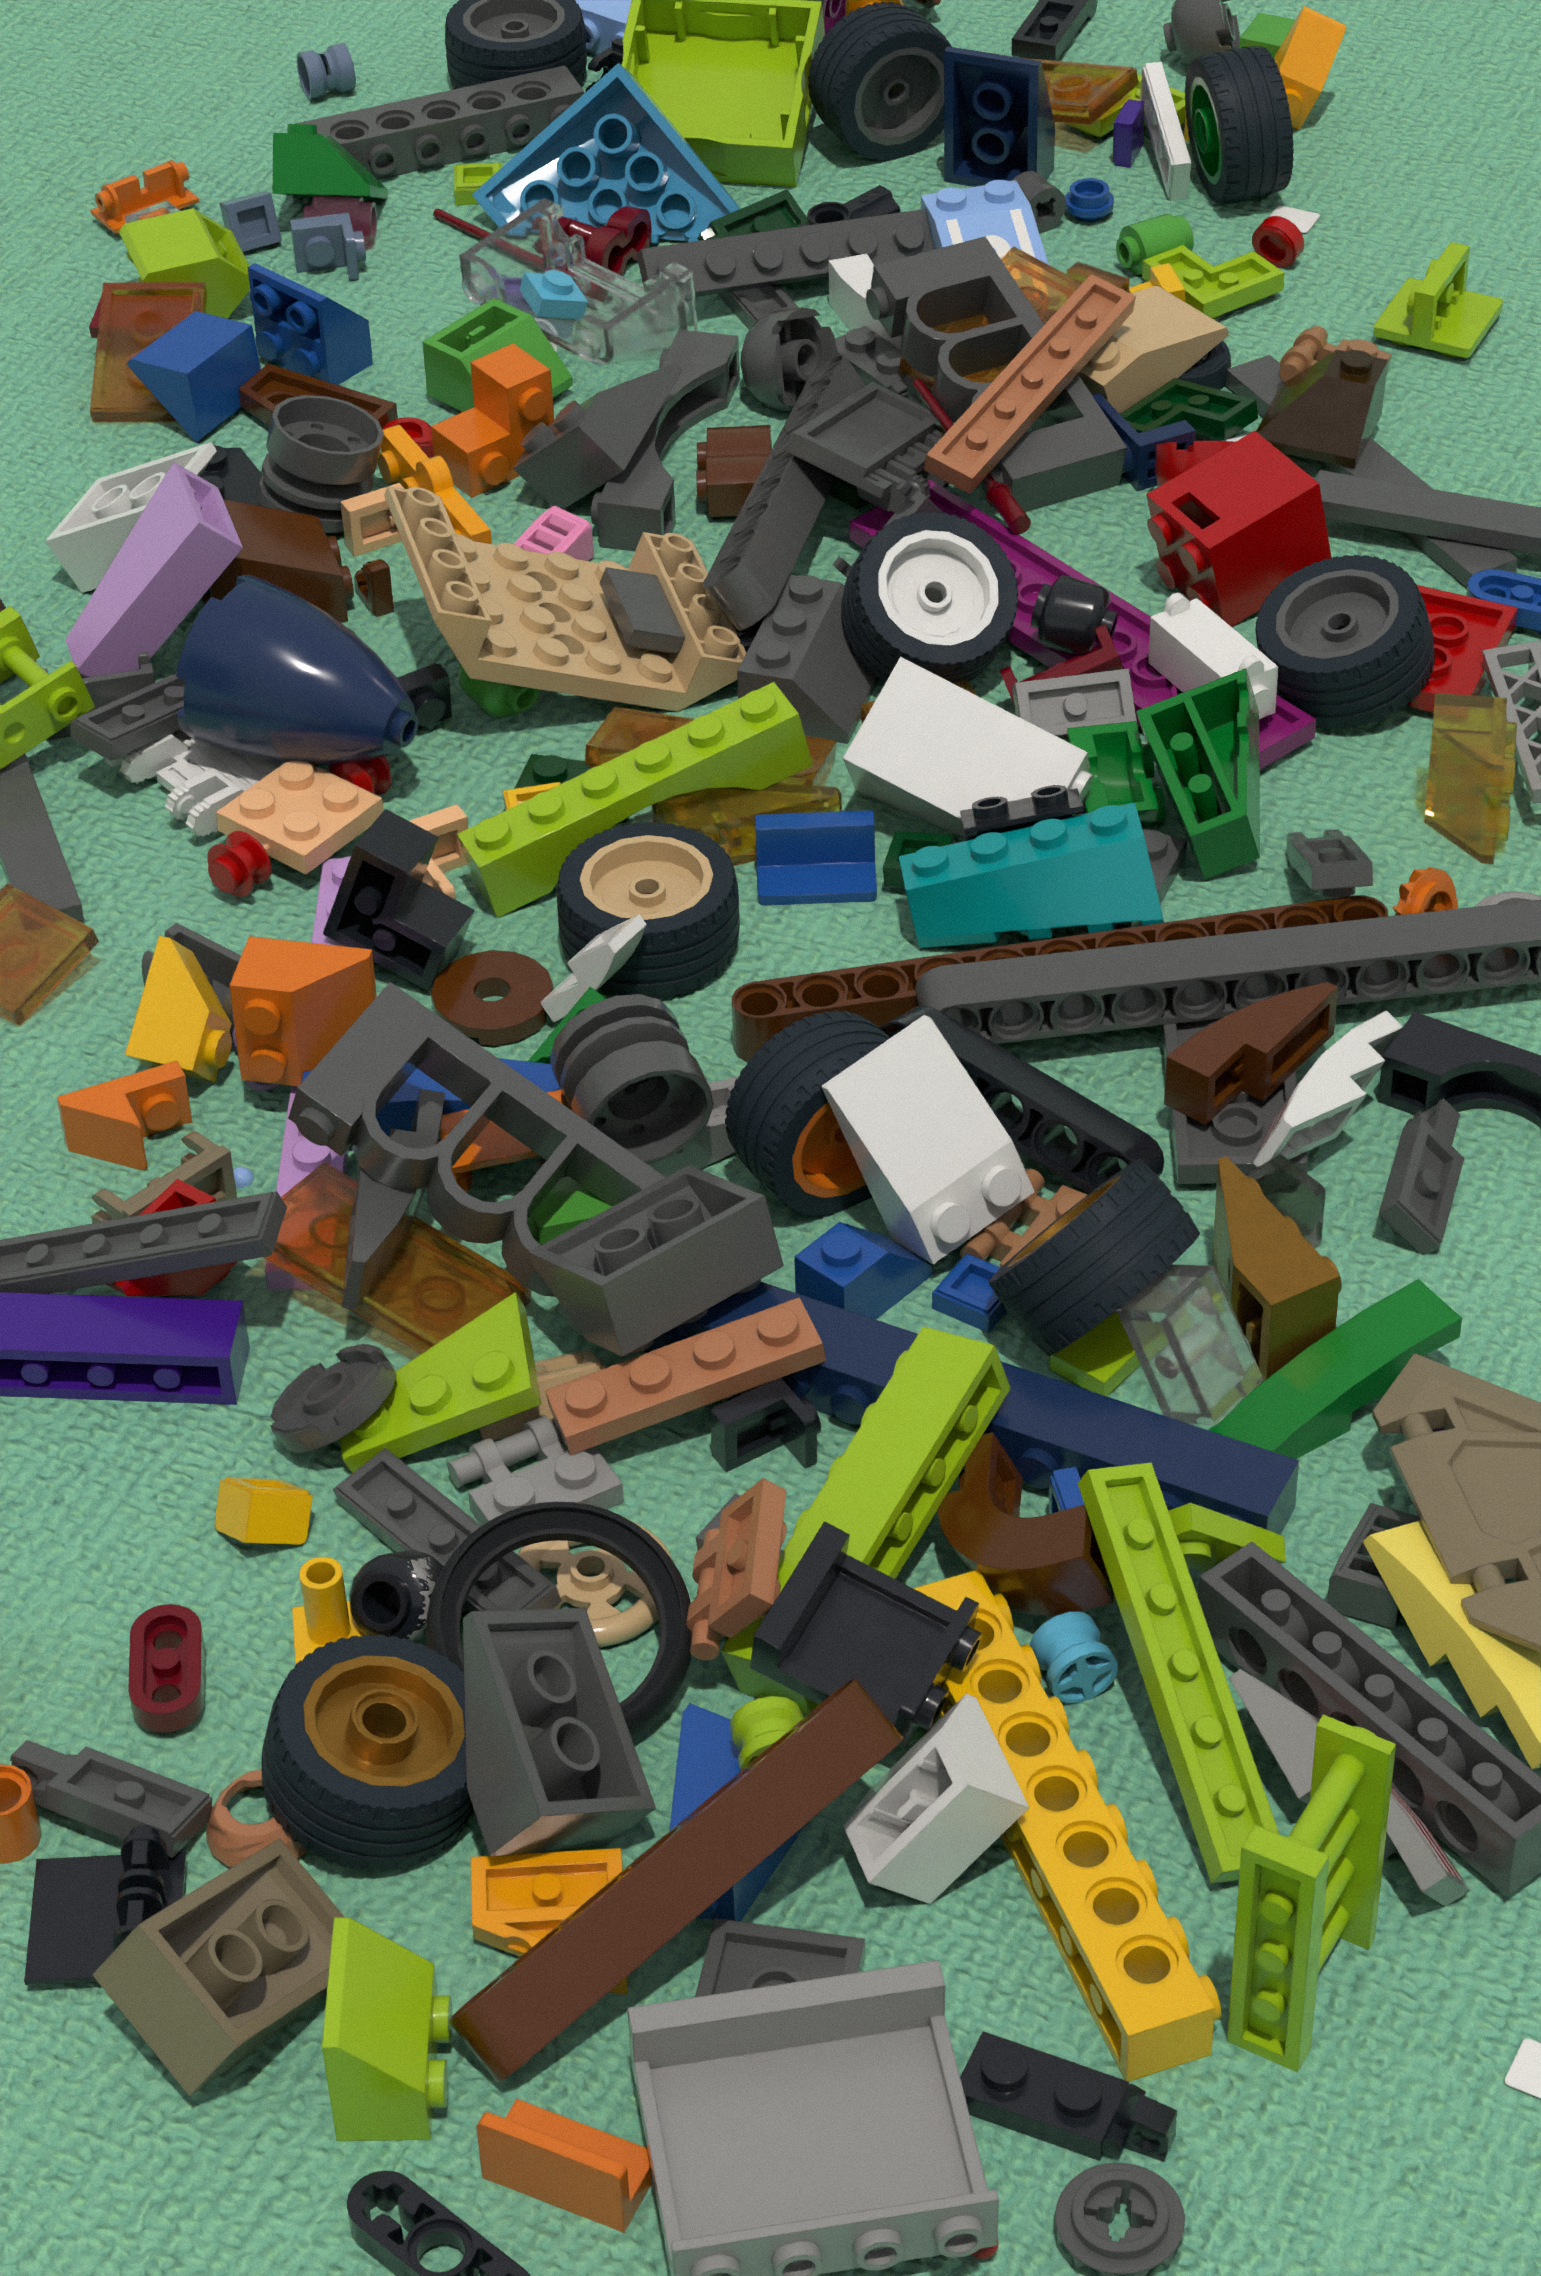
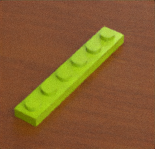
M1152 1462L1087 1470L1077 1484L1211 1884L1239 1880L1241 1847L1253 1827L1258 1825L1279 1834Z

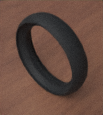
M556 1501L523 1506L499 1515L479 1527L452 1553L436 1580L427 1613V1648H432L438 1654L448 1657L449 1661L457 1664L463 1672L464 1652L460 1639L462 1611L472 1587L492 1564L514 1550L544 1541H573L595 1546L619 1558L639 1576L650 1592L657 1609L660 1623V1644L655 1661L643 1682L632 1694L619 1703L632 1739L648 1729L665 1712L677 1695L686 1676L692 1656L690 1653L692 1633L686 1626L688 1606L691 1604L679 1570L663 1547L645 1530L625 1517L604 1508L576 1502Z

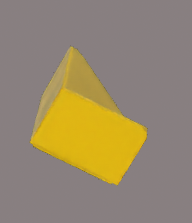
M225 1477V1480L220 1479L215 1529L244 1543L301 1545L305 1543L308 1536L313 1495L309 1494L308 1490L281 1479Z

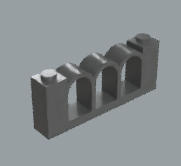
M986 236L874 265L871 289H868L866 293L867 307L872 318L875 320L879 319L890 338L902 335L900 349L904 360L914 370L927 376L935 377L932 395L953 423L965 413L992 383L973 382L962 376L1009 364L1045 325ZM984 314L990 325L958 333H944L931 328ZM1077 374L1044 411L1050 413L1056 424L1024 433L989 472L995 481L1006 483L1010 486L1012 495L1022 509L1027 512L1118 486L1121 480L1127 447ZM981 481L983 490L985 494H987V488L985 484Z
M391 982L388 983L297 1087L288 1117L289 1120L296 1124L298 1130L306 1139L319 1146L326 1145L340 1156L352 1145L359 1165L373 1180L393 1189L416 1190L427 1187V1203L432 1215L449 1234L466 1242L489 1244L502 1240V1256L509 1273L523 1287L542 1296L555 1297L531 1262L529 1252L541 1245L532 1237L527 1225V1219L564 1174L571 1177L610 1206H614L666 1178ZM416 1069L422 1071L471 1106L444 1139L436 1145L424 1148L405 1147L391 1140L381 1130L376 1115ZM490 1121L547 1160L522 1191L513 1198L500 1202L481 1201L468 1195L456 1183L451 1171L452 1166ZM559 1302L556 1310L565 1316L568 1324L576 1332L582 1335Z

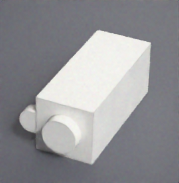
M1174 593L1169 596L1165 602L1164 611L1150 617L1148 663L1183 693L1246 668L1258 706L1259 719L1275 713L1278 666L1199 599L1196 598L1189 601L1181 593Z

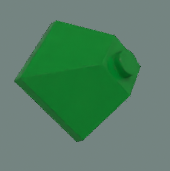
M287 124V133H273L272 194L303 197L387 199L388 189L331 136L317 134V125Z

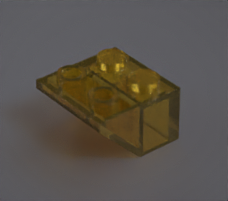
M1435 693L1424 823L1480 863L1493 864L1496 840H1508L1510 806L1508 805L1510 794H1513L1517 722H1506L1507 698Z

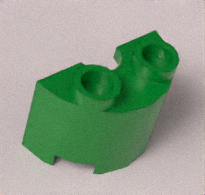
M1136 721L1067 728V742L1088 753L1090 763L1088 773L1094 775L1090 789L1082 801L1084 812L1075 813L1076 815L1090 813L1107 805L1120 806L1135 802L1141 824L1165 821L1166 807L1163 790L1161 787L1153 788L1151 778L1154 777V759L1148 745L1141 743Z

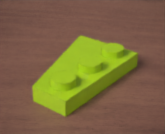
M514 1292L395 1371L397 1376L393 1389L382 1405L360 1426L340 1438L342 1459L350 1471L354 1473L384 1448L397 1458H402L542 1405L527 1312L517 1293Z

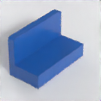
M874 810L755 815L758 903L760 905L873 902L877 899Z

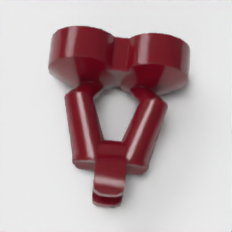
M624 206L615 211L607 223L600 228L573 220L572 218L562 216L557 218L553 213L543 210L537 211L528 219V227L539 228L543 231L531 239V248L534 251L549 253L564 265L573 263L579 269L585 263V271L610 284H615L621 279L627 261L629 259L638 260V252L641 249L649 248L652 227L649 211L631 206ZM567 241L582 244L583 246L577 251Z

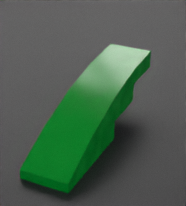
M1417 1279L1364 1309L1306 1348L1251 1391L1212 1426L1209 1431L1297 1459L1349 1432L1352 1411L1383 1396L1414 1353L1425 1356L1459 1338L1462 1317L1422 1281Z

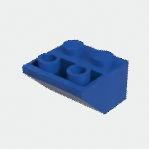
M256 263L248 267L251 291L250 300L256 332L255 342L259 356L287 370L336 385L343 383L373 364L369 320L330 298Z

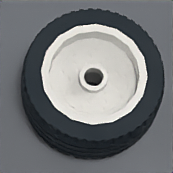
M943 512L912 513L884 526L868 541L860 552L847 577L841 603L842 628L845 630L844 634L845 638L847 637L848 645L852 648L853 654L858 657V661L865 666L868 672H872L873 676L880 678L884 683H886L900 657L959 687L966 685L981 674L995 659L1007 640L1014 624L1019 599L1017 598L1018 588L1015 571L1011 567L1010 559L1008 560L1006 557L1007 554L1000 548V544L996 543L991 535H988L984 529L977 527L975 523H970L965 518L961 519L956 515H947V513Z

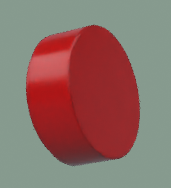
M1271 216L1266 218L1254 231L1252 245L1257 254L1277 268H1287L1303 252L1304 238L1298 227L1290 220L1280 216Z

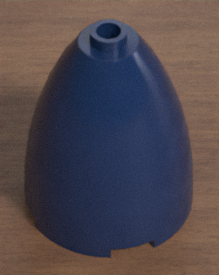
M252 575L238 576L236 587L222 600L211 597L197 616L181 652L176 677L185 680L184 707L177 712L176 717L180 727L188 736L233 753L267 761L285 763L295 760L306 761L311 765H338L365 762L395 754L402 747H407L416 735L418 717L415 715L414 704L397 677L381 658L354 632L330 614L300 596Z

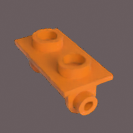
M170 160L164 164L142 171L145 187L140 189L139 178L135 175L103 185L101 192L95 194V201L98 207L90 210L91 215L114 234H117L125 223L178 212L183 208L199 203V198L184 187V182L189 180V172L183 162L175 163L173 160Z

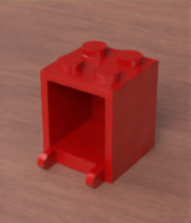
M1256 431L1251 432L1146 494L1151 516L1147 521V526L1157 545L1159 559L1156 561V569L1160 578L1168 588H1177L1189 601L1196 598L1199 599L1231 627L1259 611L1262 603L1265 602V598L1286 577L1291 576L1295 571H1299L1305 566L1312 565L1314 562L1332 558L1320 484Z

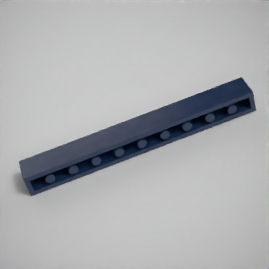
M760 1282L756 1288L745 1293L733 1294L710 1307L707 1314L701 1319L688 1324H680L655 1338L654 1343L645 1352H651L800 1297L823 1342L826 1361L781 1378L798 1398L806 1397L816 1411L839 1418L846 1423L861 1426L862 1417L870 1404L877 1401L893 1375L899 1356L904 1351L909 1350L918 1334ZM1001 1361L1011 1389L983 1435L991 1432L995 1434L1023 1477V1482L1036 1488L1049 1490L1050 1476H1052V1471L1076 1467L1081 1479L1086 1471L1090 1469L1152 1462L1168 1511L1188 1503H1193L1281 1535L1296 1506L1299 1460Z

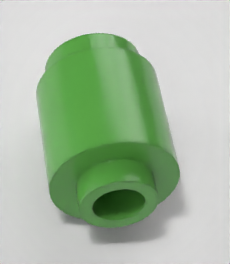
M1163 214L1125 226L1121 229L1116 243L1117 257L1122 266L1128 268L1131 273L1141 275L1143 260L1181 245L1192 251L1194 246L1192 229L1183 216H1173L1171 214Z

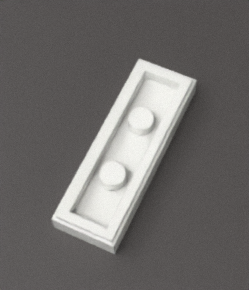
M1162 62L1145 63V67L1142 70L1139 100L1145 101L1144 118L1167 197L1170 198V201L1187 199L1191 160Z

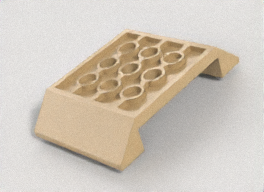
M387 486L384 494L433 620L469 678L677 712L738 680L737 670L746 655L744 646L740 644L739 636L733 624L703 587V582L708 572L692 540L676 533L658 535L643 532L629 568L608 560L596 563L574 559L572 556L562 552L545 554L527 551L511 543L493 545L476 542L466 536L455 533L440 495H436L421 487L402 489ZM605 567L657 575L685 635V640L679 654L627 646L600 586V580Z

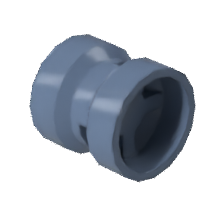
M345 43L331 45L326 52L317 53L314 50H308L297 54V71L301 87L307 99L323 97L326 91L332 89L338 92L355 89L354 65Z

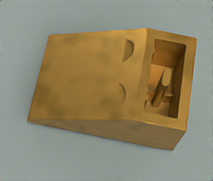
M1227 1156L1219 1158L1212 1255L1227 1360L1255 1389L1306 1348L1337 1328L1338 1295L1341 1291L1342 1283L1340 1274L1332 1260L1327 1256H1321L1301 1235L1294 1220L1289 1216H1283L1264 1196L1257 1181L1250 1176H1245Z

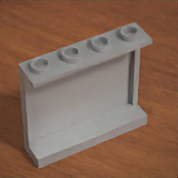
M939 1960L628 2008L630 2057L671 2276H818L819 2274L856 2268L877 2271L890 2268L900 2261L937 2255L958 2258L973 2254L981 2248L997 2246L999 2197L997 2189L988 2191L945 2019V1982Z

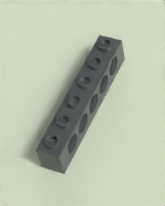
M560 66L295 124L317 125V134L331 136L379 180L524 148L584 94V90L568 68Z
M1250 1542L1199 1576L1198 1599L1217 1652L1236 1668L1242 1669L1249 1675L1254 1676L1318 1720L1321 1719L1322 1715H1326L1348 1725L1365 1728L1376 1736L1395 1743L1396 1749L1392 1777L1393 1789L1435 1836L1505 1895H1511L1541 1872V1777L1254 1542Z

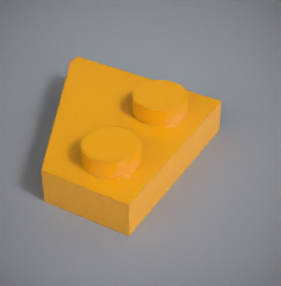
M621 1848L471 1857V1908L474 1939L521 1957L623 1871ZM627 1977L609 1992L628 1994Z

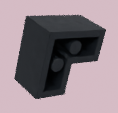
M385 809L355 844L323 935L346 947L372 949L373 962L429 991L434 984L436 976L458 954L475 910L422 882L439 837Z

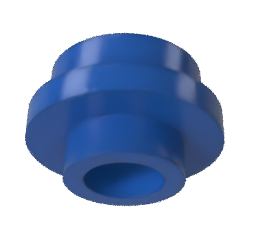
M1085 178L1077 180L1071 184L1070 192L1065 196V209L1067 212L1084 222L1098 221L1103 216L1109 214L1114 207V197L1109 192L1108 184L1099 179Z

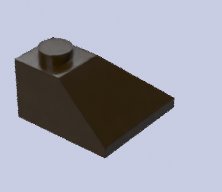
M1335 350L1280 386L1256 432L1284 454L1355 468L1382 415L1388 360L1372 357L1369 353L1360 350Z

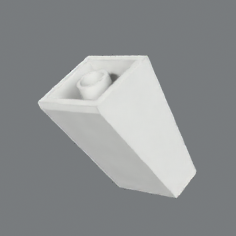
M902 657L899 658L843 757L856 790L964 839L965 836L976 834V832L965 834L960 811L972 809V804L980 799L999 796L1007 798V801H1014L1031 797V793L1038 788L1062 785L1067 790L1077 788L1083 801L1094 778V775L1088 773L1090 763L1086 751Z

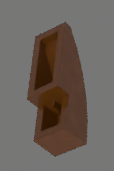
M1329 982L1294 989L1246 1006L1222 1017L1191 1036L1166 1056L1164 1105L1207 1125L1242 1091L1264 1101L1334 1035L1338 987Z

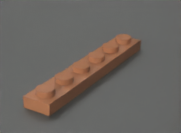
M1090 274L926 454L924 470L970 494L1132 314L1136 296Z

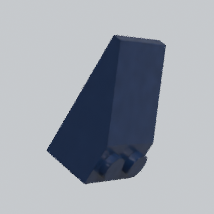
M947 46L944 51V182L976 187L986 185L993 180L1012 181L1016 176L1027 171L1037 172L1048 180L1054 170L1055 123L1042 61Z

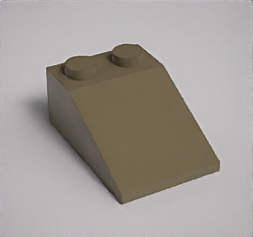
M279 1838L140 1923L93 1973V1976L186 2093L191 2096L237 2065L327 1994L334 1917L344 1916Z

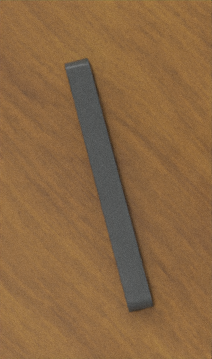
M1541 900L944 965L932 968L924 973L916 983L915 994L919 1006L927 1005L935 1008L991 1042L998 1044L1220 1019L1255 1002L1294 989L1329 982L1338 987L1336 1005L1540 983Z

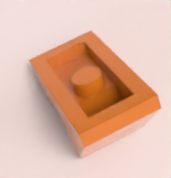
M178 1061L57 1097L64 1141L68 1151L138 1170L148 1169L143 1137L192 1122L186 1078Z

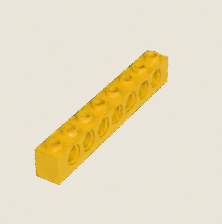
M978 1570L913 1588L956 1611L965 1597L979 1603L974 1629L983 1633L982 1640L967 1669L961 1672L952 1668L942 1688L948 1690L949 1695L939 1718L941 1719L965 1694L977 1698L1029 1806V1809L1000 1838L1124 2080L1130 2082L1212 2055L1214 2021L1221 2018V2006L1216 1989L1206 1974L1201 1976L1196 1974L1189 1961V1946L1182 1925L1175 1916L1166 1918L1158 1903V1889L1153 1872L1144 1859L1136 1861L1128 1847L1127 1829L1121 1812L1114 1803L1106 1805L1098 1791L1096 1769L1089 1753L1085 1749L1077 1751L1069 1737V1723L1061 1701L1057 1696L1048 1698L1041 1685L1040 1668L1033 1649L1028 1644L1020 1646L1013 1633V1619L1006 1599L1001 1593L992 1594L983 1575Z

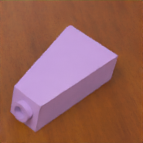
M175 462L165 474L65 639L73 663L77 666L82 678L138 670L137 653L149 652V658L151 659L243 548L218 487Z

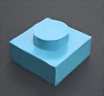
M548 270L545 273L524 272L519 290L537 317L584 318L588 301L570 275L557 270Z

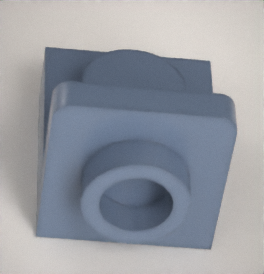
M349 212L290 220L294 262L297 273L346 267L349 281L359 280L358 262L366 261L365 243L362 231L353 232Z

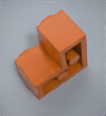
M514 343L471 361L474 407L431 426L434 457L440 455L444 459L450 470L453 484L471 498L519 477L520 475L513 468L525 450L521 446L522 440L537 424L543 422L548 426L554 421L551 369Z

